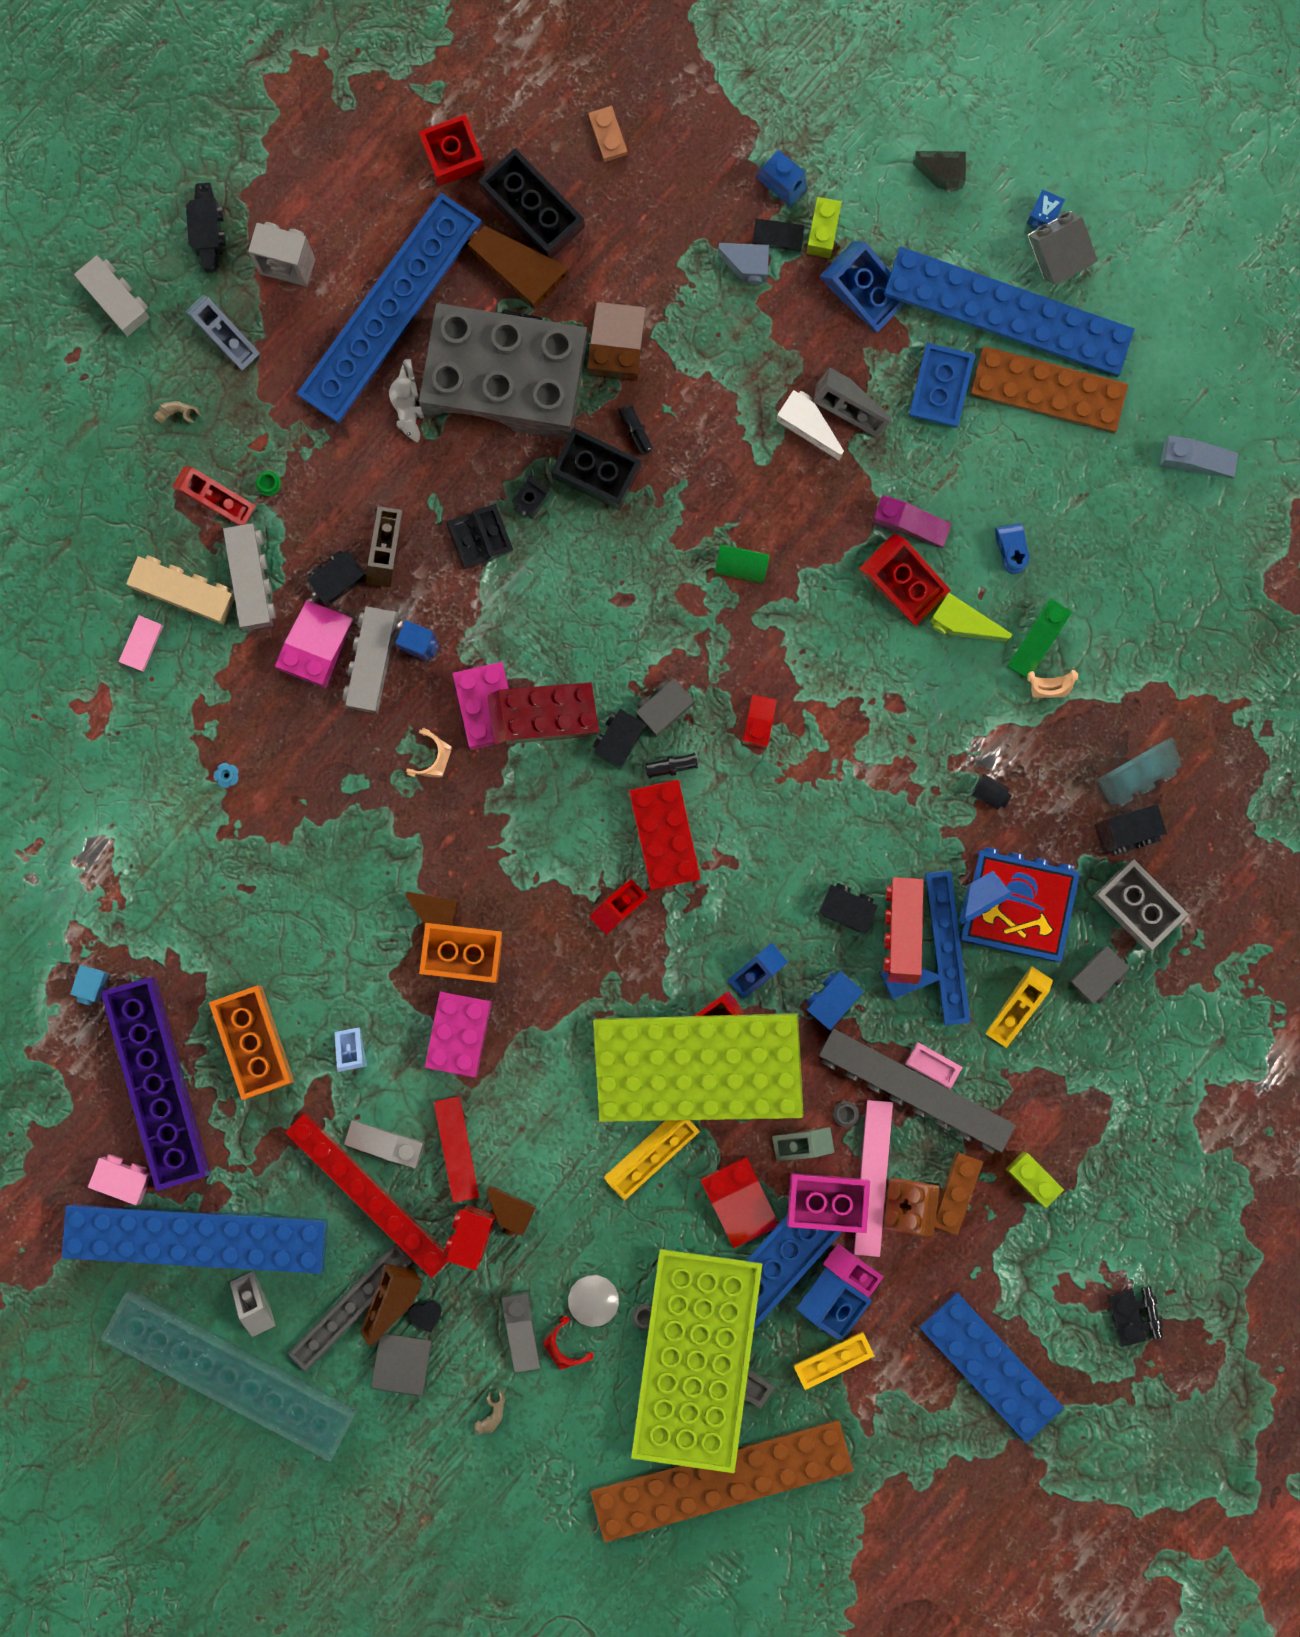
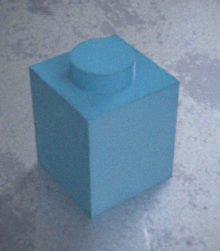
M80 965L70 995L77 996V1002L90 1006L92 1001L100 1002L102 998L101 991H104L109 973Z

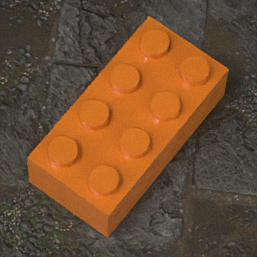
M257 985L209 1002L241 1100H246L295 1083L262 986Z

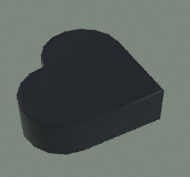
M429 1300L424 1305L416 1304L409 1310V1319L413 1324L431 1333L442 1313V1306L436 1300Z

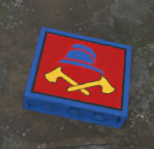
M984 847V851H977L976 856H978L973 882L994 871L1011 892L1012 897L971 921L964 923L963 930L960 931L959 935L960 941L1053 962H1062L1080 872L1074 871V866L1059 863L1058 867L1051 866L1049 861L1045 859L1034 858V861L1024 860V855L1009 852V856L1000 855L999 850Z

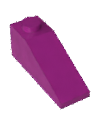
M883 494L872 521L873 525L941 548L944 547L951 523L907 502Z

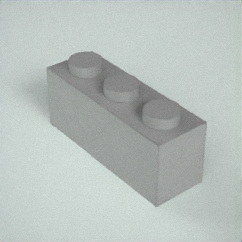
M96 255L74 275L128 337L150 318L145 311L148 309V306L139 296L134 298L129 293L132 288L123 278L118 280L113 273L116 270L107 259L102 262Z

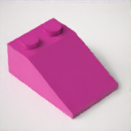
M306 600L282 647L275 667L281 672L326 689L354 618Z

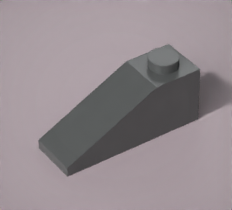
M829 368L816 384L814 403L871 435L877 437L889 424L891 418L850 378L836 370Z
M529 1291L505 1294L502 1297L514 1372L540 1369Z

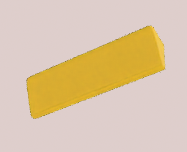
M690 1120L664 1121L604 1176V1179L625 1201L700 1131Z

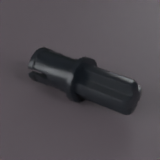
M633 406L622 409L619 415L628 430L627 435L631 436L640 455L649 454L653 451V446L644 430L646 428L645 425L641 424Z

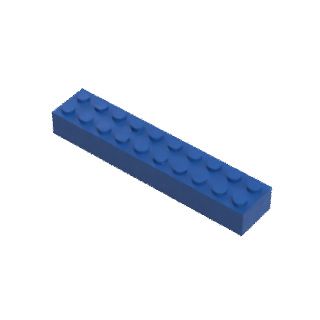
M70 1204L66 1206L62 1258L321 1274L325 1271L328 1219Z

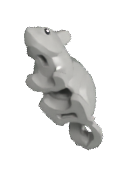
M405 359L399 377L392 383L389 389V398L398 413L399 421H397V427L407 437L415 442H419L420 431L416 424V418L423 419L424 415L421 406L416 404L420 396L411 359Z

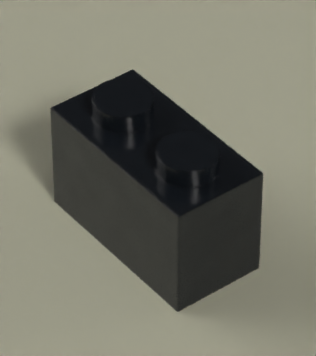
M348 550L336 552L330 557L329 560L331 562L324 567L320 565L314 568L309 573L310 577L306 579L327 607L366 580L365 572Z
M619 709L617 714L612 712L605 724L609 728L604 735H598L592 747L596 748L594 755L621 770L645 730L646 724Z
M837 883L836 886L830 885L817 914L861 934H866L878 905L873 904L874 899L860 893L859 897L850 893L851 888Z

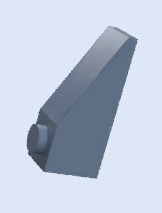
M202 295L185 312L241 370L246 368L260 354L208 297Z
M1169 435L1163 442L1159 467L1234 478L1238 453L1195 439Z

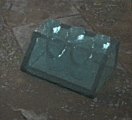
M1170 737L1097 779L1111 806L1119 803L1121 807L1134 800L1132 794L1139 790L1144 794L1156 787L1153 782L1160 778L1165 782L1177 775L1175 770L1182 765L1173 738Z

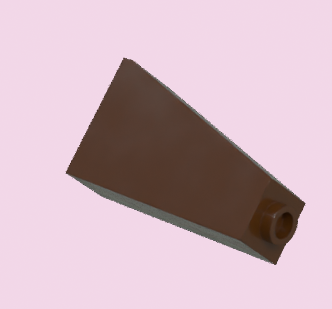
M486 226L480 231H474L468 239L469 251L534 311L568 277V268L565 265Z

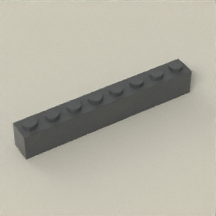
M834 1028L830 1030L817 1055L823 1058L821 1063L834 1070L836 1066L844 1069L843 1075L856 1082L861 1078L868 1082L867 1088L879 1094L881 1090L891 1094L889 1099L899 1105H903L904 1102L912 1105L911 1111L924 1118L929 1114L936 1118L935 1124L947 1130L950 1126L959 1130L958 1136L970 1142L972 1138L982 1142L980 1147L994 1154L995 1150L1003 1152L1016 1126L1010 1121Z

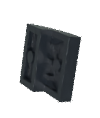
M496 504L474 510L471 514L448 520L446 523L463 570L513 551Z

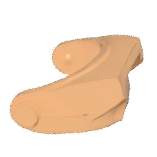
M1071 670L1065 676L1039 678L1035 677L1034 671H1030L1027 678L1028 682L1031 683L1033 698L1066 697L1071 692L1075 680H1078V673L1075 670Z
M422 728V730H419V734L432 738L437 744V759L431 767L423 771L406 769L407 775L415 777V775L443 777L452 746L439 739L430 730Z

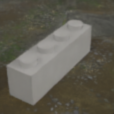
M253 523L223 528L240 628L243 631L273 626L272 619L276 618L274 604L269 603L268 594H272L270 580L265 579L264 570L268 569L265 554L261 555L260 545L264 544L261 530H257Z
M366 606L365 612H361L359 615L358 627L361 628L360 636L355 637L353 652H356L355 661L349 664L348 676L351 677L349 687L345 686L343 701H346V706L349 709L378 714L398 618L396 612Z

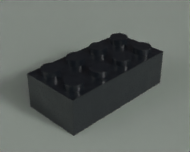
M516 148L479 180L480 191L541 254L551 259L585 228L584 218Z

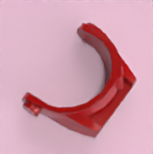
M569 1316L561 1318L559 1320L560 1324L542 1342L560 1370L589 1362L594 1358L593 1351L579 1359L568 1358L559 1351L556 1344V1335L558 1330L571 1320Z

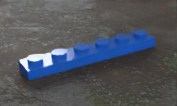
M951 871L926 873L925 880L937 974L940 977L938 982L944 1026L971 1023Z

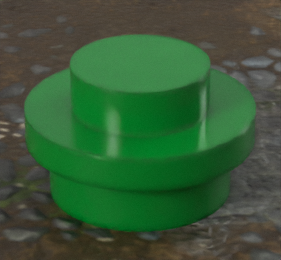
M265 471L257 477L256 488L264 496H273L279 492L281 480L276 473Z

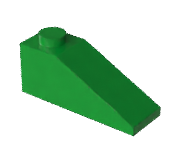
M1050 599L1043 607L1007 667L1028 679V673L1035 671L1072 611Z

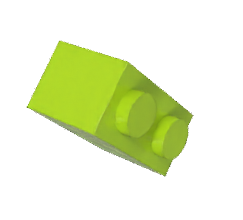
M817 197L806 254L831 258L842 201Z
M1022 1152L1005 1169L1044 1208H1047L1064 1191L1026 1152Z

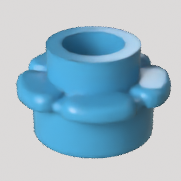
M222 763L218 766V770L214 772V780L222 788L234 786L239 780L238 769L234 765ZM225 773L229 774L227 778L224 777Z

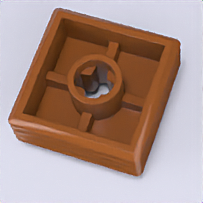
M890 1178L884 1215V1229L917 1236L933 1237L939 1185Z

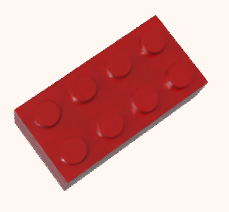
M679 779L629 790L650 890L655 891L700 881V872Z

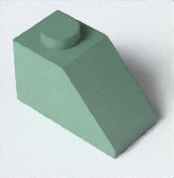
M830 1127L772 1136L777 1162L815 1158L835 1153Z

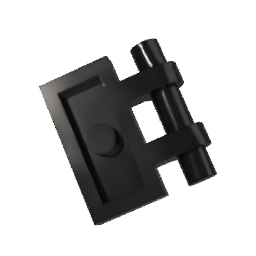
M1151 1286L1141 1288L1143 1298L1136 1299L1132 1289L1107 1295L1120 1347L1145 1342L1144 1331L1151 1330L1153 1339L1163 1338L1161 1330L1163 1323L1162 1319L1158 1317L1156 1309L1158 1302L1156 1296H1153ZM1146 1307L1147 1321H1141L1138 1308Z

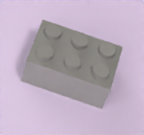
M265 222V224L256 223L248 252L259 274L307 287L315 257L304 233L296 229L282 230L279 229L278 225L270 222Z
M1134 859L1128 861L1093 895L1098 903L1146 951L1153 950L1188 915Z

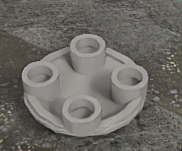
M598 1274L589 1275L579 1279L571 1287L568 1296V1306L572 1316L579 1323L589 1327L601 1326L608 1323L615 1316L619 1306V1295L615 1286L607 1278Z

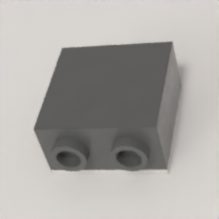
M1072 211L1059 215L1057 219L1037 227L1035 231L1028 234L1043 278L1054 285L1098 262L1083 217Z

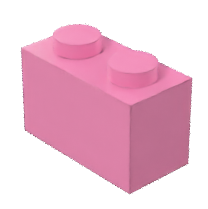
M108 1154L107 1158H99L88 1188L134 1205L141 1204L152 1176L146 1172L147 1168L134 1163L131 1166L122 1164L123 1159Z

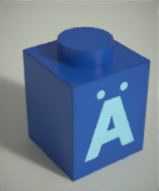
M1042 189L1027 224L1031 225L1033 230H1036L1037 227L1052 222L1057 218L1065 199Z

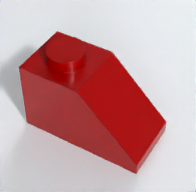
M752 695L742 740L743 745L767 749L777 700Z
M631 878L606 899L589 917L607 935L639 907L648 896Z

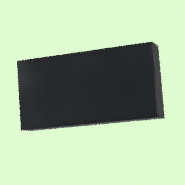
M755 218L752 244L769 245L770 248L801 252L805 225Z

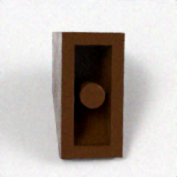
M406 891V898L424 925L425 923L454 926L458 901Z
M489 1185L487 1194L499 1226L503 1227V1232L514 1238H517L518 1234L523 1236L536 1209V1205Z

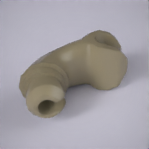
M180 401L160 404L159 410L154 414V418L160 423H164L174 413H182L184 419L190 424H195L190 419L192 413H197L201 416L197 407L181 403Z
M498 1390L499 1401H494L491 1397V1392L488 1393L487 1403L493 1406V1413L487 1419L477 1421L474 1424L477 1434H491L501 1422L505 1403L503 1391Z

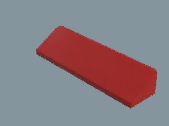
M457 1096L434 1101L452 1201L456 1203L478 1198L479 1192L461 1098Z

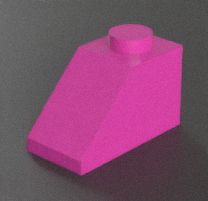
M839 1243L831 1251L823 1264L867 1297L871 1296L884 1277Z

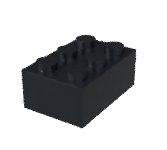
M573 427L551 474L552 479L620 511L642 467V460Z
M1158 804L1111 817L1095 824L1103 854L1111 852L1112 856L1161 841L1160 836L1167 834Z

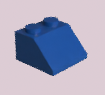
M826 1267L796 1309L816 1326L842 1342L872 1300Z

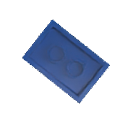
M926 343L908 417L957 428L975 354Z

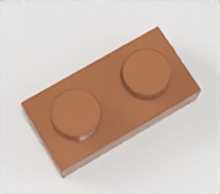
M609 106L588 113L603 161L607 162L627 155V149L613 107Z

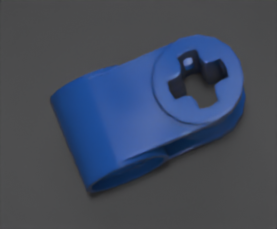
M1016 523L995 528L996 541L1005 569L1012 574L1022 572L1030 559L1023 525ZM1014 556H1016V559H1017V560H1020V559H1021V562H1020L1019 565L1017 564L1016 561H1012V558H1013Z

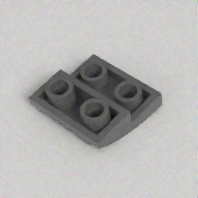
M383 1334L379 1339L371 1388L423 1397L432 1341Z

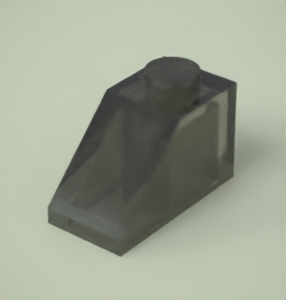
M915 152L913 165L938 189H944L946 192H956L959 189H963L966 181V152Z

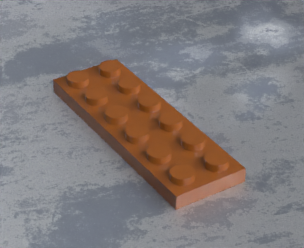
M983 346L970 396L1115 434L1128 384Z

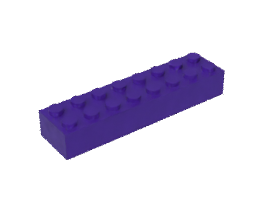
M149 977L101 991L155 1190H162L211 1175L157 979Z

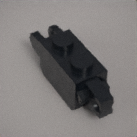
M211 183L195 184L194 200H190L186 204L188 243L192 251L197 256H200L201 265L206 273L212 274L217 272L219 267L218 255L223 254L222 246H226V234L224 230L221 231V222L225 221L223 206H219L214 197Z

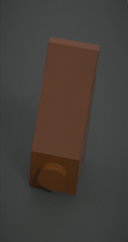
M390 1264L385 1265L360 1331L367 1345L372 1346L413 1304L416 1295L421 1290L422 1281L414 1269Z

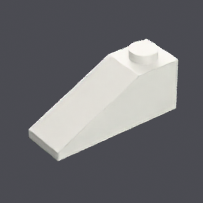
M793 390L778 413L776 421L832 457L840 460L844 450L816 404L812 402V398L802 391L798 393Z

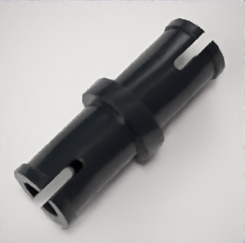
M695 752L674 758L671 755L667 756L665 760L645 763L648 779L667 774L674 776L677 775L676 772L698 769Z

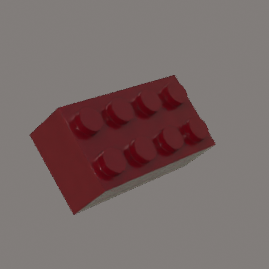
M592 682L500 689L487 695L494 746L584 738L599 732Z

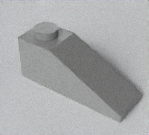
M351 1120L344 1145L389 1161L417 1168L425 1142Z

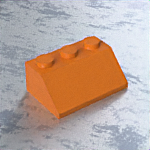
M425 923L419 974L498 983L502 932Z

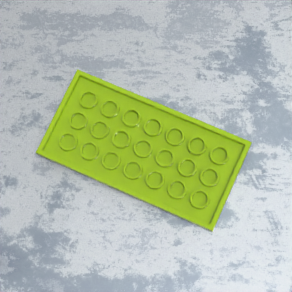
M798 1013L603 1018L593 1020L599 1122L803 1118L804 1116Z
M660 1249L631 1459L735 1473L762 1263Z

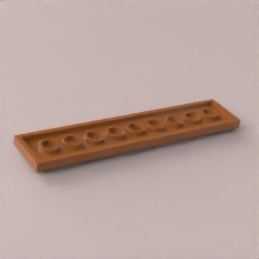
M837 1419L739 1447L735 1473L676 1465L592 1489L590 1492L605 1543L853 1472V1467L840 1421Z

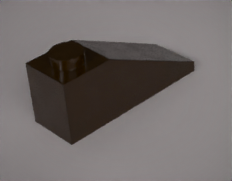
M377 507L367 566L366 584L391 588L403 510Z

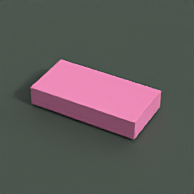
M138 615L119 662L144 672L163 625Z
M918 1042L905 1063L908 1067L950 1090L963 1068Z

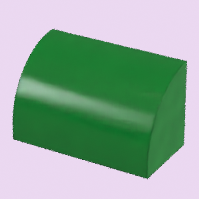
M720 544L714 574L764 584L770 555Z

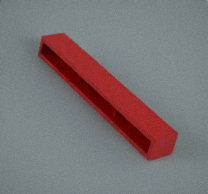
M308 1113L303 1114L285 1132L431 1278L448 1263L446 1261L448 1254L444 1253V1248Z

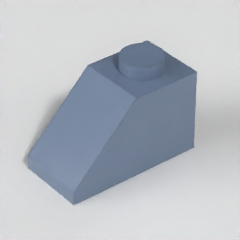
M719 243L718 256L741 281H747L748 284L759 285L767 281L769 245Z

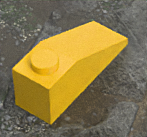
M1031 966L985 1034L1007 1048L1047 996L1053 980Z

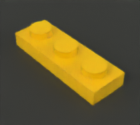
M862 1331L793 1366L804 1389L807 1390L874 1357V1354Z

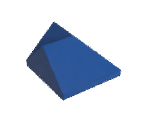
M994 871L967 885L959 916L961 924L971 921L1012 897L1011 892Z

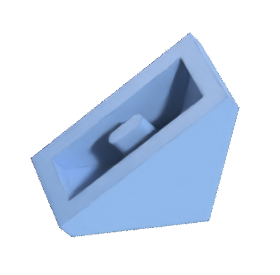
M360 1027L334 1032L338 1072L366 1067L367 1062Z

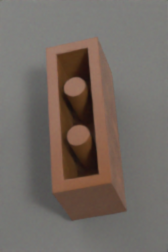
M955 1151L938 1199L936 1228L958 1235L983 1161Z

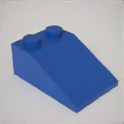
M852 241L820 275V278L830 290L877 333L905 304L883 296L891 272L866 242Z

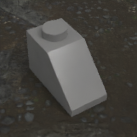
M253 1271L230 1282L239 1320L252 1337L276 1326L271 1307Z

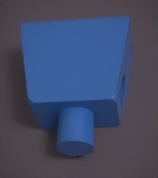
M779 150L776 151L755 176L790 207L807 190L805 172Z

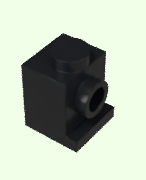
M529 476L512 500L515 506L513 510L523 518L529 516L534 519L551 496L550 490ZM528 494H532L534 496V500L532 502H527L525 500V496Z

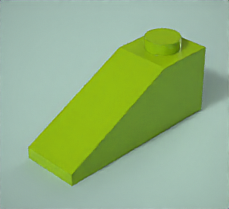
M950 593L945 597L930 620L934 624L932 627L943 635L948 633L952 636L1007 642L1012 636V633Z

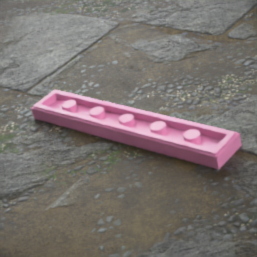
M867 1100L860 1178L870 1180L867 1233L855 1232L854 1255L880 1257L893 1102Z

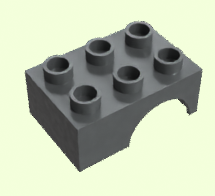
M436 303L419 398L423 415L431 418L440 413L474 415L503 423L510 427L512 431L567 440L575 424L588 347L587 327Z

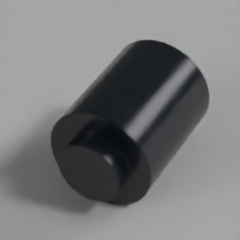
M985 774L981 775L971 793L972 797L996 810L1000 807L1005 808L1012 797L1008 793L1009 787Z

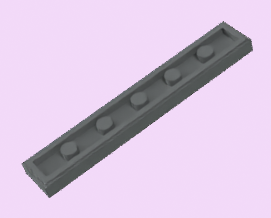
M395 1243L287 1355L306 1372L371 1305L385 1265L408 1267L414 1260Z

